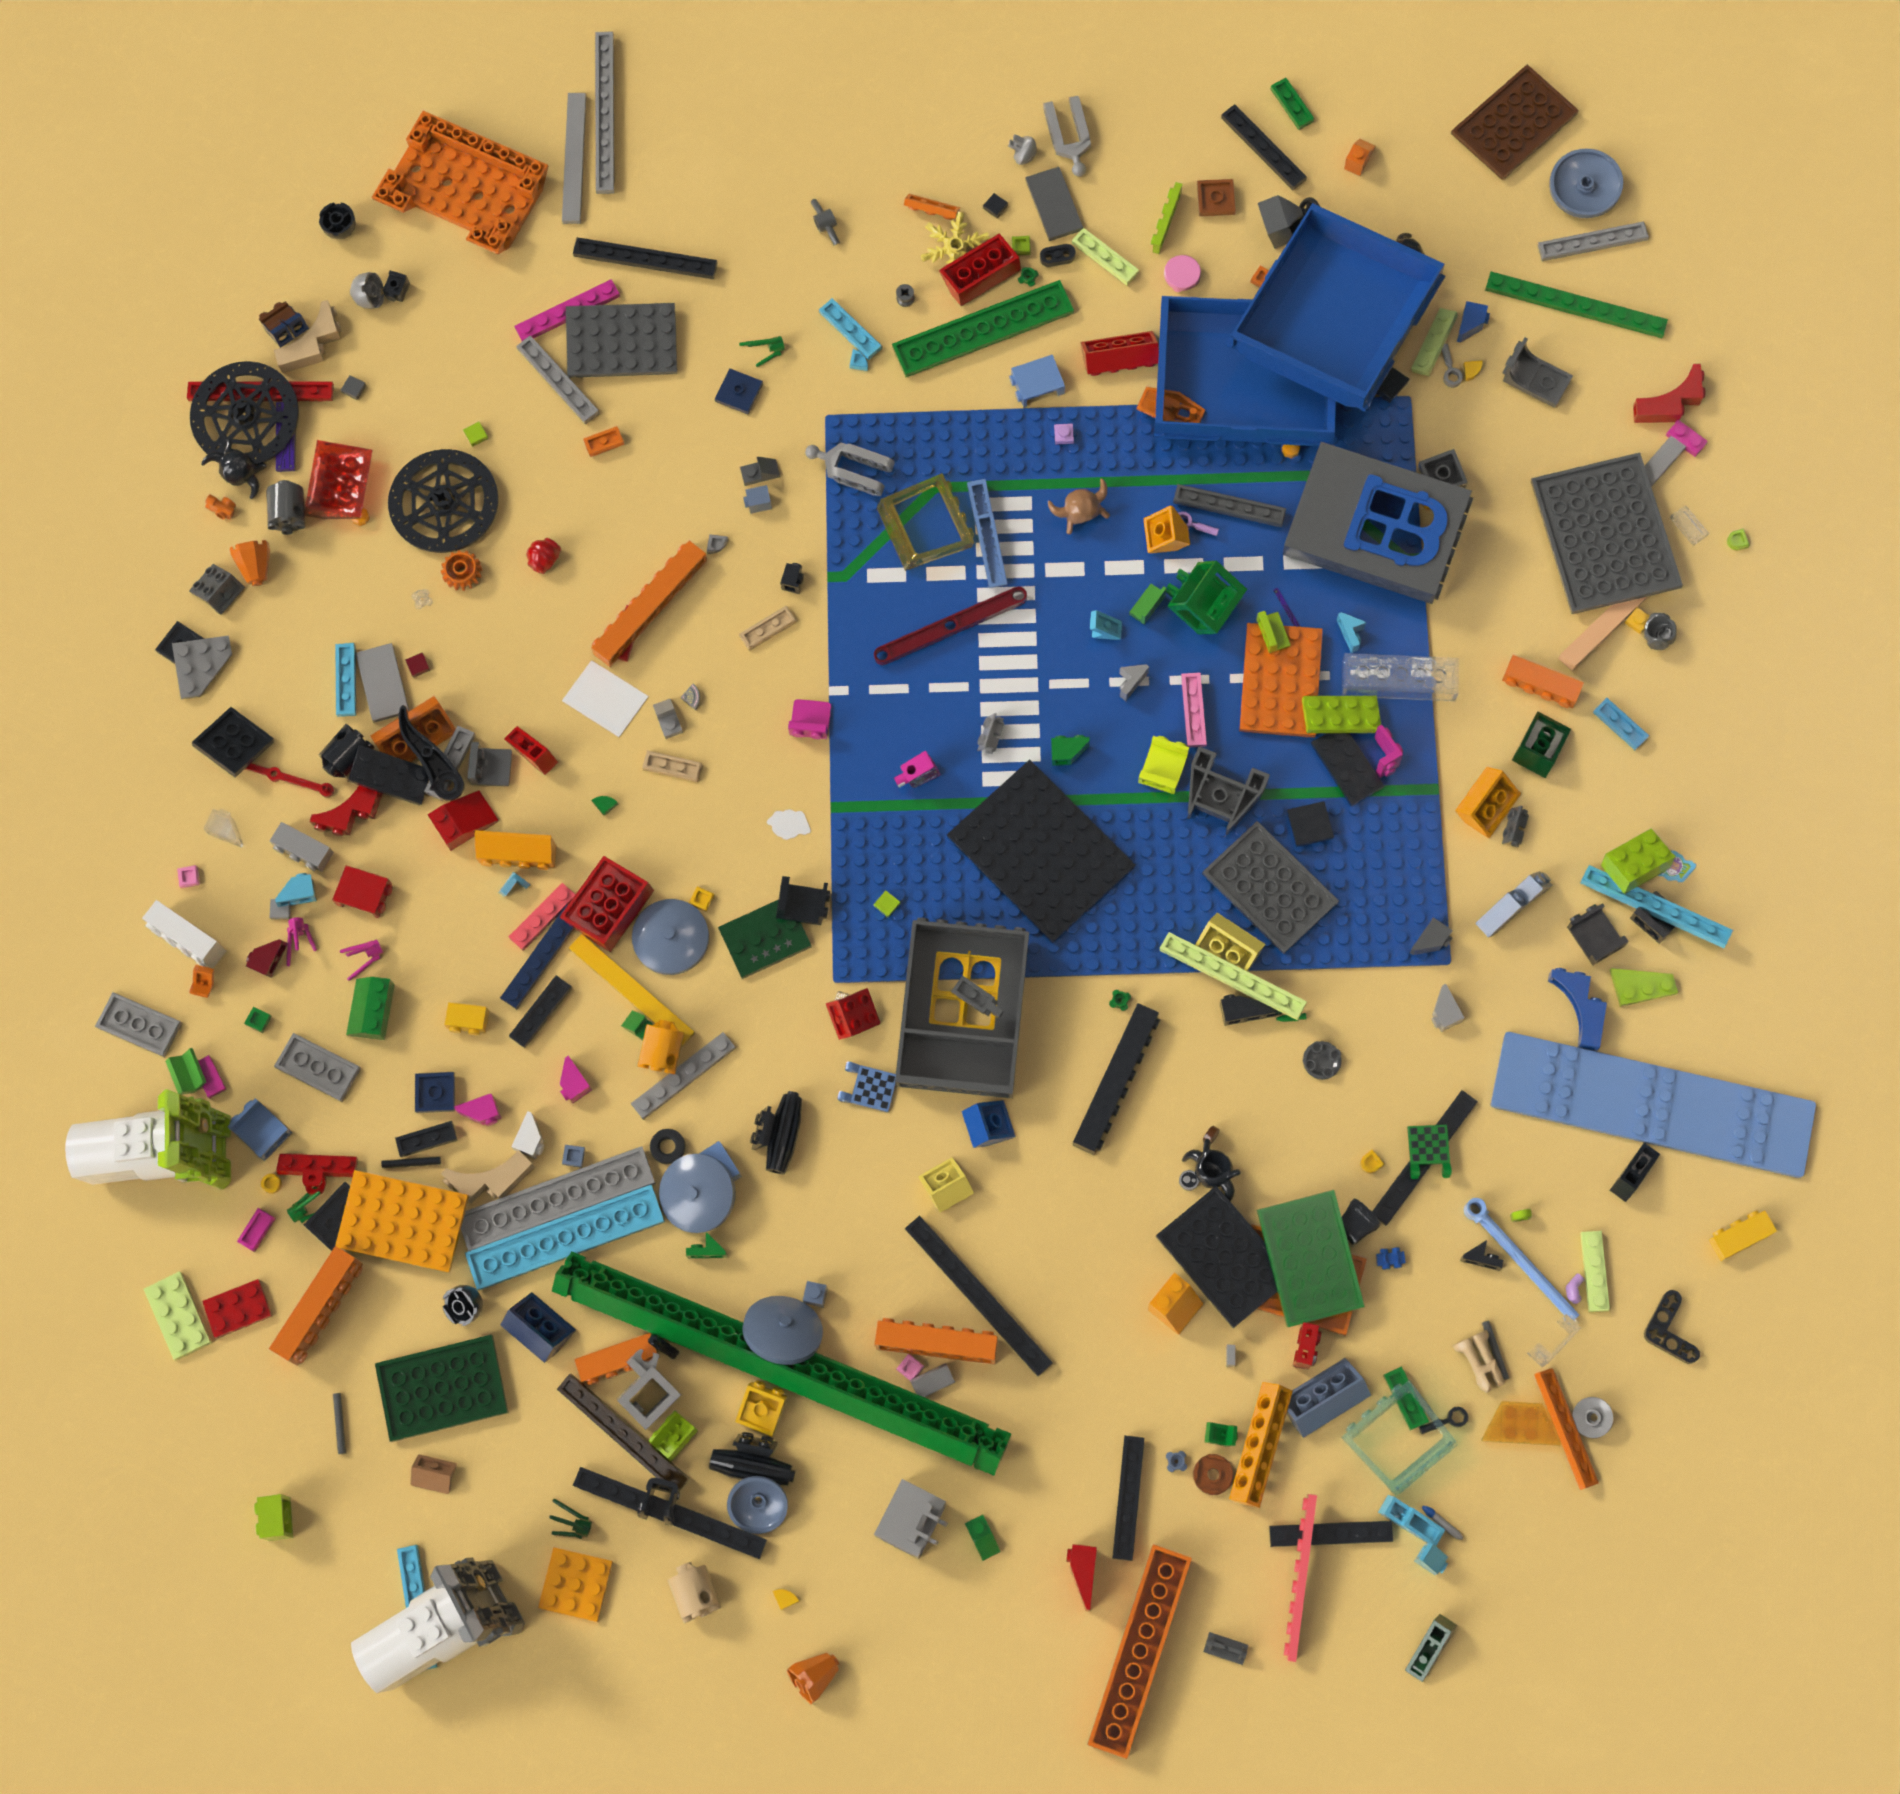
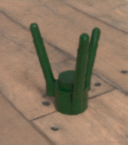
M553 1499V1503L579 1519L572 1522L550 1515V1519L572 1526V1531H575H552V1535L577 1537L580 1539L583 1536L588 1537L592 1522L588 1521L589 1517L583 1516L562 1502Z

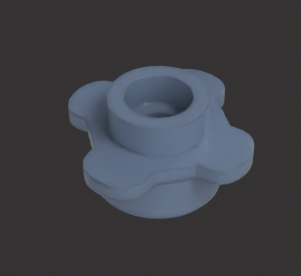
M1168 1452L1166 1454V1459L1168 1460L1167 1470L1169 1472L1186 1470L1185 1452Z

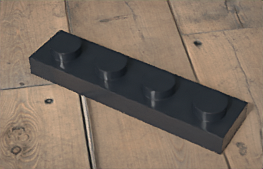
M556 975L509 1034V1037L523 1048H526L572 989V986Z

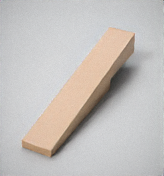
M1647 597L1611 605L1560 654L1558 659L1573 671Z

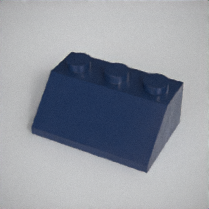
M532 1292L511 1307L500 1324L544 1363L553 1357L576 1331L575 1328Z

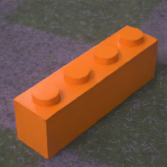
M1512 655L1502 679L1511 687L1517 686L1526 693H1535L1544 700L1559 703L1564 708L1574 707L1584 684L1582 681Z
M647 1333L574 1359L581 1382L583 1384L587 1383L590 1386L598 1383L600 1378L606 1377L610 1379L616 1377L620 1371H633L626 1361L639 1349L643 1350L641 1358L646 1362L653 1358V1353L659 1355L657 1348L648 1343V1339L652 1334Z

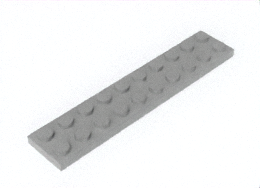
M641 1146L465 1211L461 1231L467 1249L471 1251L656 1183L644 1149Z

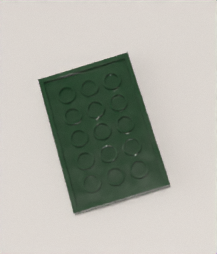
M492 1334L375 1363L390 1442L509 1413Z

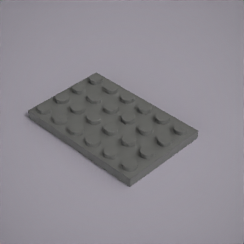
M675 303L566 306L567 376L569 378L677 374Z
M1258 821L1202 872V875L1283 954L1339 902Z

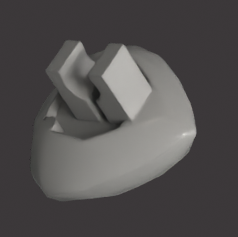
M1015 134L1013 141H1009L1008 147L1015 150L1014 159L1018 165H1023L1033 160L1037 153L1034 138L1031 136L1020 137Z

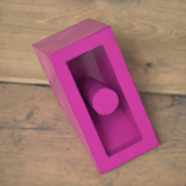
M569 1055L565 1057L560 1079V1086L563 1089L560 1093L566 1101L570 1099L572 1103H575L591 1092L592 1089Z
M492 1093L454 1106L458 1114L482 1125H494L498 1122L497 1120L502 1119Z

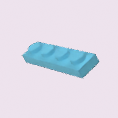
M833 298L819 309V313L868 360L882 349V345Z
M354 643L335 644L337 717L356 716V645Z

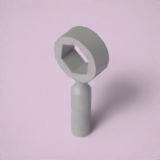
M1444 344L1442 353L1448 370L1445 372L1443 380L1448 387L1455 388L1460 385L1463 377L1459 369L1452 367L1453 362L1448 344ZM1454 374L1458 376V380L1453 382L1448 380V376Z

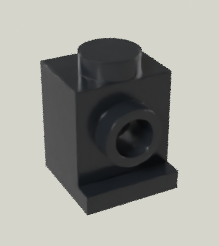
M389 271V277L383 288L384 295L388 300L403 302L410 285L407 275Z
M786 563L780 582L782 590L800 594L799 584L801 585L804 579L802 565Z

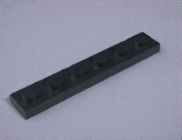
M1235 104L1221 114V119L1292 190L1306 180L1307 176Z
M1124 1435L1112 1559L1133 1561L1145 1439L1143 1437Z
M1392 1521L1313 1524L1311 1545L1393 1542ZM1300 1525L1269 1526L1270 1547L1297 1546L1298 1539H1302L1303 1531L1299 1530Z

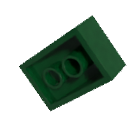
M1537 711L1512 761L1546 778L1555 764L1571 728Z

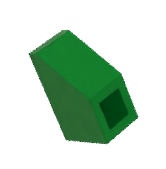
M1060 735L1051 738L1052 766L1072 765L1089 747V737L1076 735L1072 738H1066V736Z

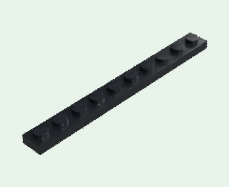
M920 1215L905 1228L907 1233L1037 1377L1053 1364Z
M583 1467L579 1468L573 1483L574 1487L638 1511L640 1503L644 1502L646 1496L644 1491ZM653 1495L648 1516L664 1522L668 1501ZM675 1504L673 1526L757 1559L761 1558L767 1539Z

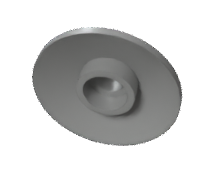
M1597 1397L1582 1399L1575 1406L1572 1415L1578 1432L1589 1438L1604 1436L1613 1425L1614 1418L1611 1407L1604 1400ZM1593 1413H1595L1598 1416V1419L1596 1421L1591 1420V1415Z

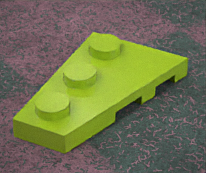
M1610 969L1620 1007L1678 993L1673 974Z

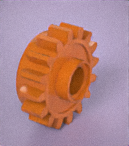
M458 550L457 553L451 552V556L445 557V563L441 564L443 570L440 571L444 582H447L450 588L454 585L456 591L459 587L465 591L466 586L472 589V583L478 584L476 578L482 577L480 571L483 570L475 554L469 555L467 550L465 552ZM465 568L464 571L458 572L459 569Z

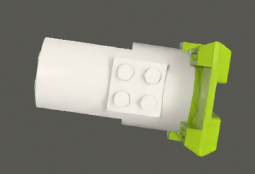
M165 1089L158 1096V1111L138 1113L132 1117L73 1124L66 1138L67 1166L72 1178L92 1185L133 1179L148 1181L175 1177V1180L184 1183L201 1181L222 1190L231 1183V1161L226 1158V1138L231 1136V1130L228 1128L231 1116L211 1108L210 1102L202 1098L185 1097Z

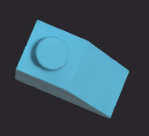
M300 873L296 877H291L275 898L277 906H286L288 901L290 906L316 901L311 874Z
M1428 1542L1423 1546L1414 1562L1433 1575H1437L1439 1572L1442 1574L1446 1569L1448 1556L1433 1543Z

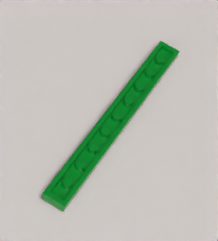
M1492 271L1485 291L1658 338H1663L1668 319Z

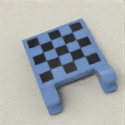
M848 1061L845 1070L858 1073L853 1094L840 1091L837 1099L841 1102L853 1103L888 1112L895 1087L896 1074Z

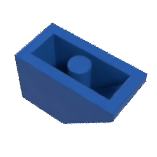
M1466 301L1457 342H1462L1481 331L1484 323L1488 324L1490 313H1487L1488 305Z

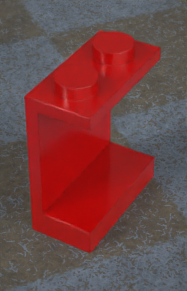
M346 865L332 901L340 907L347 905L372 913L375 918L379 919L380 914H383L385 911V901L387 896L391 895L393 886L388 878Z

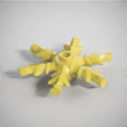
M957 212L956 222L951 221L954 229H951L954 233L952 237H947V231L943 233L940 225L936 228L929 222L925 226L927 230L932 232L929 236L939 238L937 242L943 241L944 247L936 246L937 249L927 248L929 253L922 254L921 259L924 262L932 258L934 263L939 256L942 259L944 254H948L950 259L945 263H951L958 257L966 254L968 246L974 248V245H981V241L989 240V234L987 232L978 236V232H975L972 237L968 235L967 240H963L960 235L965 233L962 229L966 227L967 223H962L964 213Z

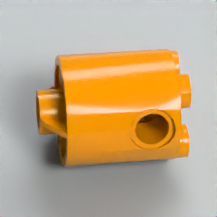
M659 1019L653 1025L646 1024L637 1067L649 1069L650 1065V1070L662 1072L664 1068L665 1073L676 1074L684 1032H680L677 1029L675 1022Z

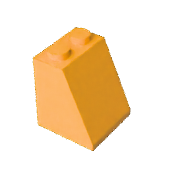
M1174 1272L1151 1300L1148 1311L1179 1335L1202 1307L1203 1302L1191 1285Z

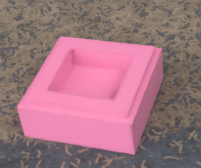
M196 865L177 869L180 888L200 885L198 867Z
M908 1354L896 1370L910 1381L917 1377L924 1368V1365Z

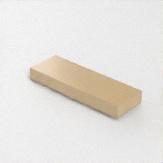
M785 606L741 632L739 637L750 651L795 624L796 619L788 607Z
M647 750L642 769L698 782L702 763Z

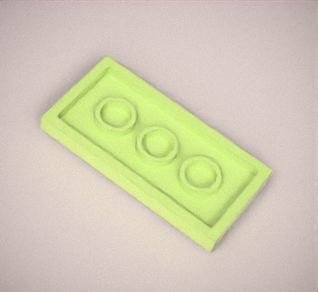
M179 1271L143 1289L173 1360L176 1361L212 1343L182 1272Z

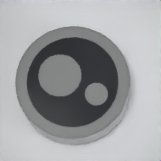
M1186 1170L1180 1175L1179 1184L1184 1190L1191 1191L1198 1186L1199 1180L1195 1177L1194 1171Z

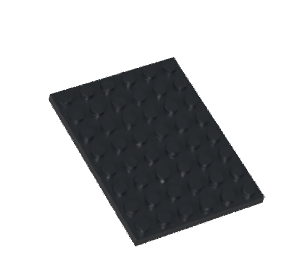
M1030 759L947 834L951 842L1051 943H1054L1136 866Z

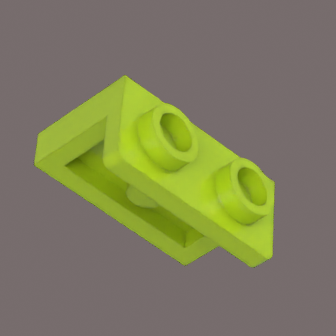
M673 1411L660 1428L652 1434L649 1442L672 1462L698 1430L677 1411Z

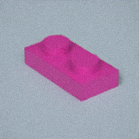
M1677 420L1666 433L1668 438L1672 436L1685 445V450L1694 457L1698 455L1708 442L1680 420Z

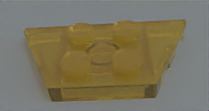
M1501 1401L1481 1438L1482 1442L1561 1446V1441L1553 1429V1424L1547 1416L1543 1403Z

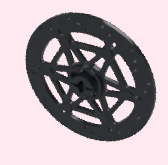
M252 361L231 363L211 373L197 389L190 408V425L193 436L207 455L211 452L224 454L226 440L231 439L232 444L252 445L253 451L245 454L254 461L255 465L271 460L288 445L295 433L299 418L298 400L288 380L274 368ZM256 376L262 378L263 382L260 385L237 383L236 377ZM222 383H225L227 388L212 406L207 405V401L215 389ZM273 387L279 391L284 404L283 412L276 410L269 391ZM241 388L255 389V391L246 398ZM233 390L238 392L241 399L235 401ZM262 392L257 403H255L252 399ZM229 394L231 405L219 406ZM265 397L269 401L271 410L260 408ZM229 410L227 416L219 414L217 411ZM261 413H265L268 415H272V417L260 418ZM205 417H212L219 434V438L216 441L211 439L206 430ZM218 418L228 420L224 431L220 428L217 421ZM258 423H269L264 431L259 434ZM275 423H282L275 438L264 446L262 440ZM231 426H234L236 430L227 437ZM254 428V439L249 434L248 429ZM241 431H243L247 436L248 440H237L233 438L236 435H238Z
M434 450L415 457L399 471L389 491L388 511L396 531L409 544L428 552H454L473 544L489 529L498 509V489L489 469L476 457L458 450ZM456 464L471 471L474 476L469 479L448 470V465ZM437 465L435 472L418 482L412 480L423 469ZM442 475L445 476L446 485H440ZM449 476L455 477L463 482L451 486ZM434 477H437L435 487L423 485L424 483L428 482ZM481 485L484 491V505L482 511L475 510V488ZM468 486L460 494L456 492L457 489ZM423 489L430 491L428 496H425L418 490ZM406 490L412 492V513L408 516H404L402 506L403 495ZM469 492L471 502L470 506L461 501V499ZM416 496L426 501L418 509H416ZM458 506L465 508L468 513L457 511ZM426 508L430 509V512L418 516ZM452 514L463 517L450 525ZM436 516L437 526L424 521V519ZM447 516L445 527H442L440 517ZM468 520L475 522L460 535L449 537L450 531ZM417 523L438 532V538L422 535L412 527Z

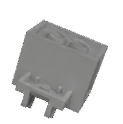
M639 1349L626 1361L639 1377L617 1398V1401L646 1430L681 1394L655 1369L659 1355L653 1353V1358L646 1362L641 1358L643 1350ZM653 1378L667 1394L644 1415L642 1413L644 1409L636 1401L632 1403L630 1399Z
M902 1479L874 1535L882 1541L920 1559L928 1542L936 1546L938 1544V1541L931 1538L937 1523L945 1527L948 1524L940 1519L947 1505L946 1501Z

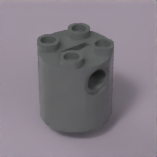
M281 480L267 487L268 529L282 531L284 535H290L295 530L304 529L306 526L303 487L288 480Z

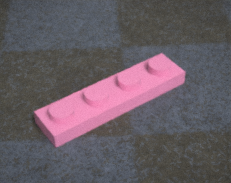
M1181 674L1187 747H1206L1201 674Z

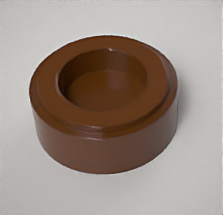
M1214 1125L1211 1126L1206 1132L1203 1142L1205 1139H1209L1212 1144L1220 1129Z

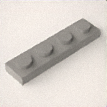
M457 726L444 751V754L453 763L457 771L471 742H473L476 736L474 732ZM429 781L424 791L425 794L443 801L435 793ZM447 781L444 784L445 790L448 791L452 781Z

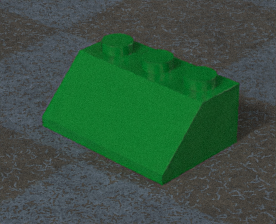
M379 977L356 979L347 1036L385 1040L395 986L391 979Z

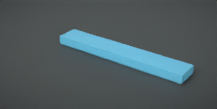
M418 1545L397 1549L406 1608L409 1607L412 1599L425 1592ZM437 1663L428 1669L437 1668Z

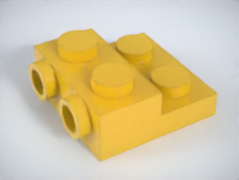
M751 1381L747 1385L735 1422L773 1436L788 1396L780 1388L774 1387L772 1390L765 1387L766 1384L762 1381Z

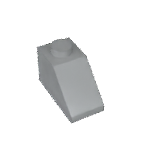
M1446 984L1442 985L1432 1013V1022L1441 1032L1461 1023L1464 1019Z

